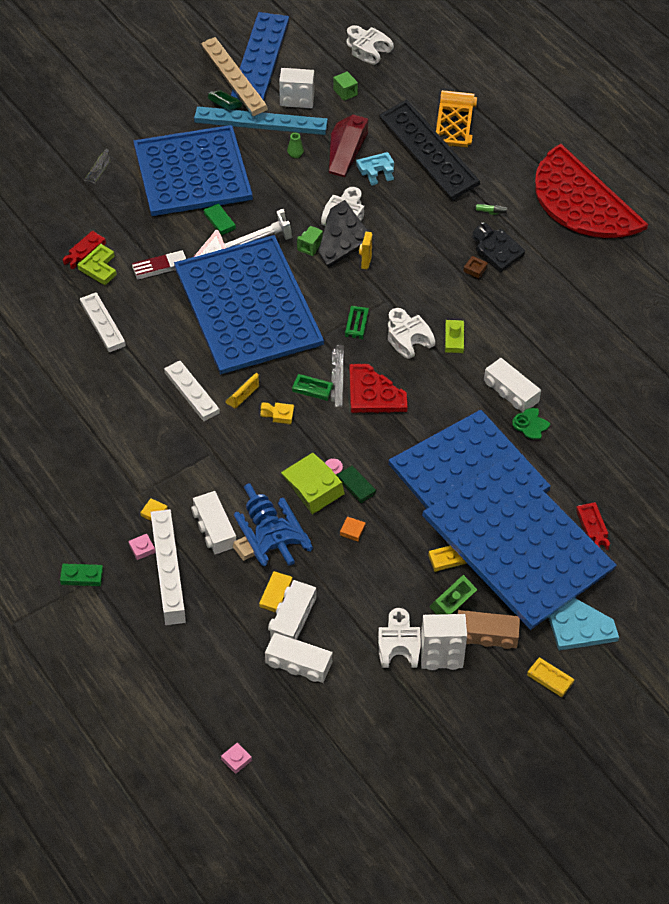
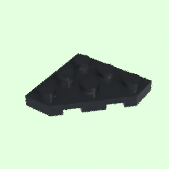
M346 200L330 208L319 248V255L328 268L359 250L365 233L368 232Z

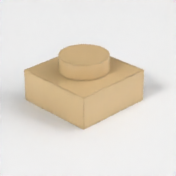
M246 537L233 542L232 547L243 561L255 556Z

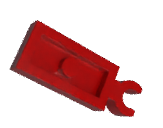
M91 231L69 250V255L63 258V264L66 265L71 262L70 269H74L77 266V262H81L100 244L105 245L106 239Z
M596 502L577 506L576 512L584 532L599 548V545H604L605 549L609 550L610 542L606 539L608 538V531Z

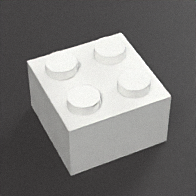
M281 68L279 81L280 106L313 108L314 70Z

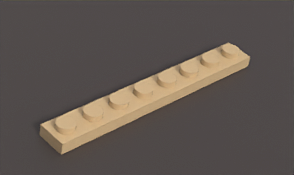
M216 37L201 43L203 50L251 115L256 116L268 110L266 103Z

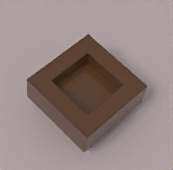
M472 256L464 266L463 272L479 279L487 269L488 263Z

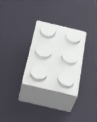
M465 614L423 615L420 647L422 669L436 670L438 668H448L455 670L463 668L467 641Z

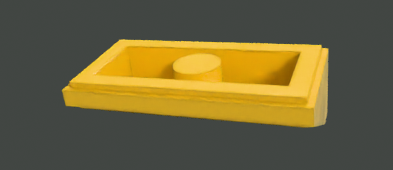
M256 373L251 376L225 402L231 407L237 408L259 387V375Z

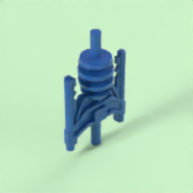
M251 484L244 486L250 498L246 504V509L256 525L255 534L248 527L249 523L245 521L243 514L235 512L234 517L262 566H266L267 561H269L266 553L277 548L280 550L288 566L293 565L295 561L286 547L288 544H301L303 549L312 551L313 546L310 539L301 528L285 498H280L278 506L283 509V514L286 515L287 521L283 518L278 519L277 511L273 508L274 505L265 494L257 495Z

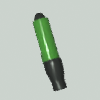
M477 204L473 206L476 211L489 212V214L493 215L507 213L506 207L497 205Z

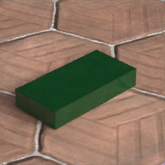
M222 90L208 93L209 100L228 110L242 107V101Z
M352 465L337 474L343 486L360 503L376 494V489Z

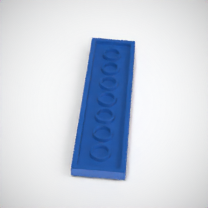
M258 12L240 70L264 101L287 30L289 16ZM232 90L231 96L240 100L234 90Z

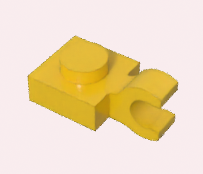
M262 403L260 416L273 417V422L291 424L294 405L275 403V407H273L269 403Z

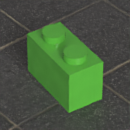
M463 575L429 607L437 615L452 614L477 589Z

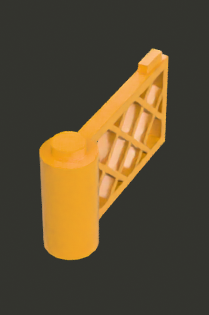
M441 91L436 132L440 136L444 133L448 136L447 139L443 140L449 146L468 148V144L471 145L472 135H469L473 107L477 105V97H474L472 93ZM443 109L450 110L452 113L446 115L442 111ZM462 111L469 112V114L464 117H462L459 113ZM456 116L459 120L453 122L450 118ZM445 121L450 124L446 128L441 125ZM463 122L467 127L461 130L457 125ZM454 128L457 133L451 135L448 131ZM461 135L465 141H458L456 138Z

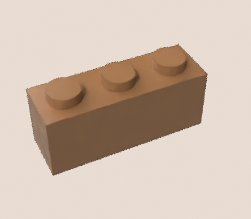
M458 610V614H465L466 644H481L486 647L500 646L506 649L517 648L520 624L518 616Z

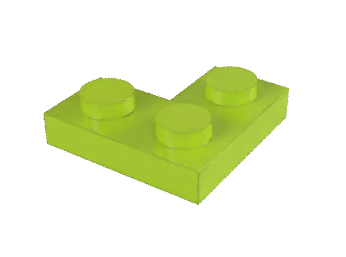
M100 244L78 264V270L106 285L117 275L116 270L107 265L115 257L114 251Z

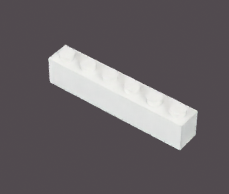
M171 510L151 512L165 625L186 623Z

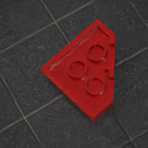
M350 364L351 413L407 412V392L402 389L399 390L393 385L392 381L384 375L376 373L369 364Z

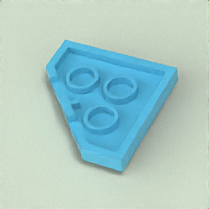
M576 598L549 616L558 651L616 642L619 639L613 619Z

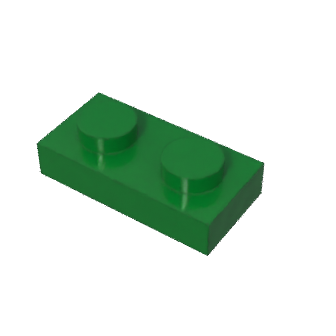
M62 564L60 583L61 585L101 586L103 565Z

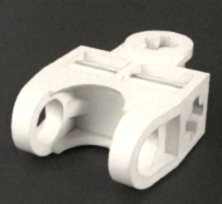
M355 25L347 29V45L352 48V55L364 62L375 65L381 59L378 52L389 53L394 48L392 40L373 27L368 31Z
M349 187L341 197L332 195L323 211L321 225L326 226L330 208L343 200H346L361 221L364 217V206L361 205L360 189Z
M395 308L389 312L388 341L402 356L407 359L415 356L413 344H422L428 348L435 346V338L432 331L419 315L410 318L406 311L401 308Z
M395 608L389 613L388 627H379L378 648L382 668H389V663L395 655H404L409 663H411V668H417L421 647L420 627H410L408 612L402 608Z

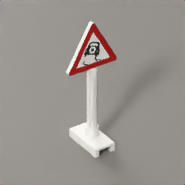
M284 209L277 211L278 222L226 244L223 242L219 230H216L195 256L254 241L272 233L282 232L285 240L292 238L290 223L286 221Z

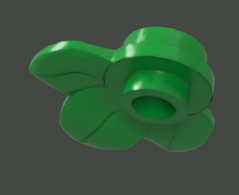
M529 408L524 410L523 413L517 414L513 418L512 425L516 430L522 431L528 438L541 439V432L549 428L550 422L538 417V408Z

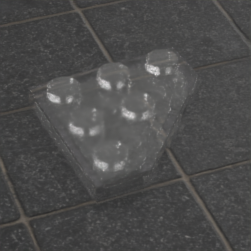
M336 345V349L332 351V364H336V370H332V383H335V390H331V401L335 402V406L342 407L344 345Z

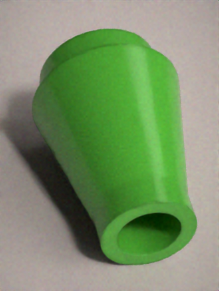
M292 133L290 135L287 152L292 158H299L304 152L299 133Z

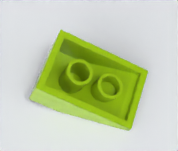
M314 453L281 472V475L312 514L345 494L340 479Z

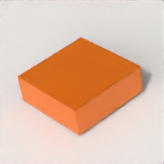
M347 517L341 528L340 536L359 541L366 523Z

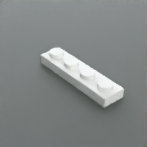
M93 293L80 298L82 307L108 352L125 347V340L98 294Z
M181 361L164 368L165 374L203 421L220 413L217 405Z

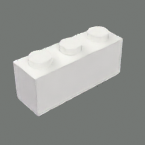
M502 358L485 369V383L496 390L501 397L506 398L512 403L516 409L524 412V410L533 407L539 402L541 389Z
M213 491L193 498L192 514L194 518L198 517L199 519L198 526L200 532L206 535L205 542L207 547L212 548L214 555L232 549L233 542L236 541V535L216 492Z
M293 580L291 586H288L285 590L283 603L280 602L277 607L276 618L270 621L268 630L270 631L271 639L273 634L277 633L297 640L316 600V587Z
M274 633L265 651V663L273 668L287 670L293 675L299 674L311 681L323 683L332 664V652Z

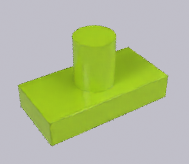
M446 320L445 352H464V321Z

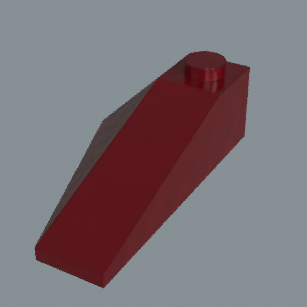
M351 115L337 122L331 133L329 173L342 177L346 176L368 134V118Z

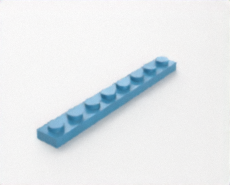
M197 107L194 117L195 123L232 125L235 127L326 135L328 119L272 113H260L252 116L249 111Z

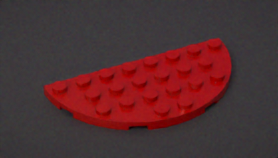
M562 144L550 150L543 161L540 162L535 177L536 195L543 209L561 225L581 234L603 238L625 237L647 229L648 224Z

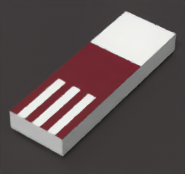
M182 250L132 263V268L138 280L175 270L174 262L184 260L186 257Z

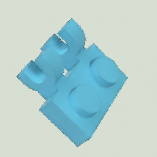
M388 152L356 160L357 167L362 176L368 175L371 185L378 184L376 176H378L377 172L382 170L387 181L394 180L392 172H394V161Z

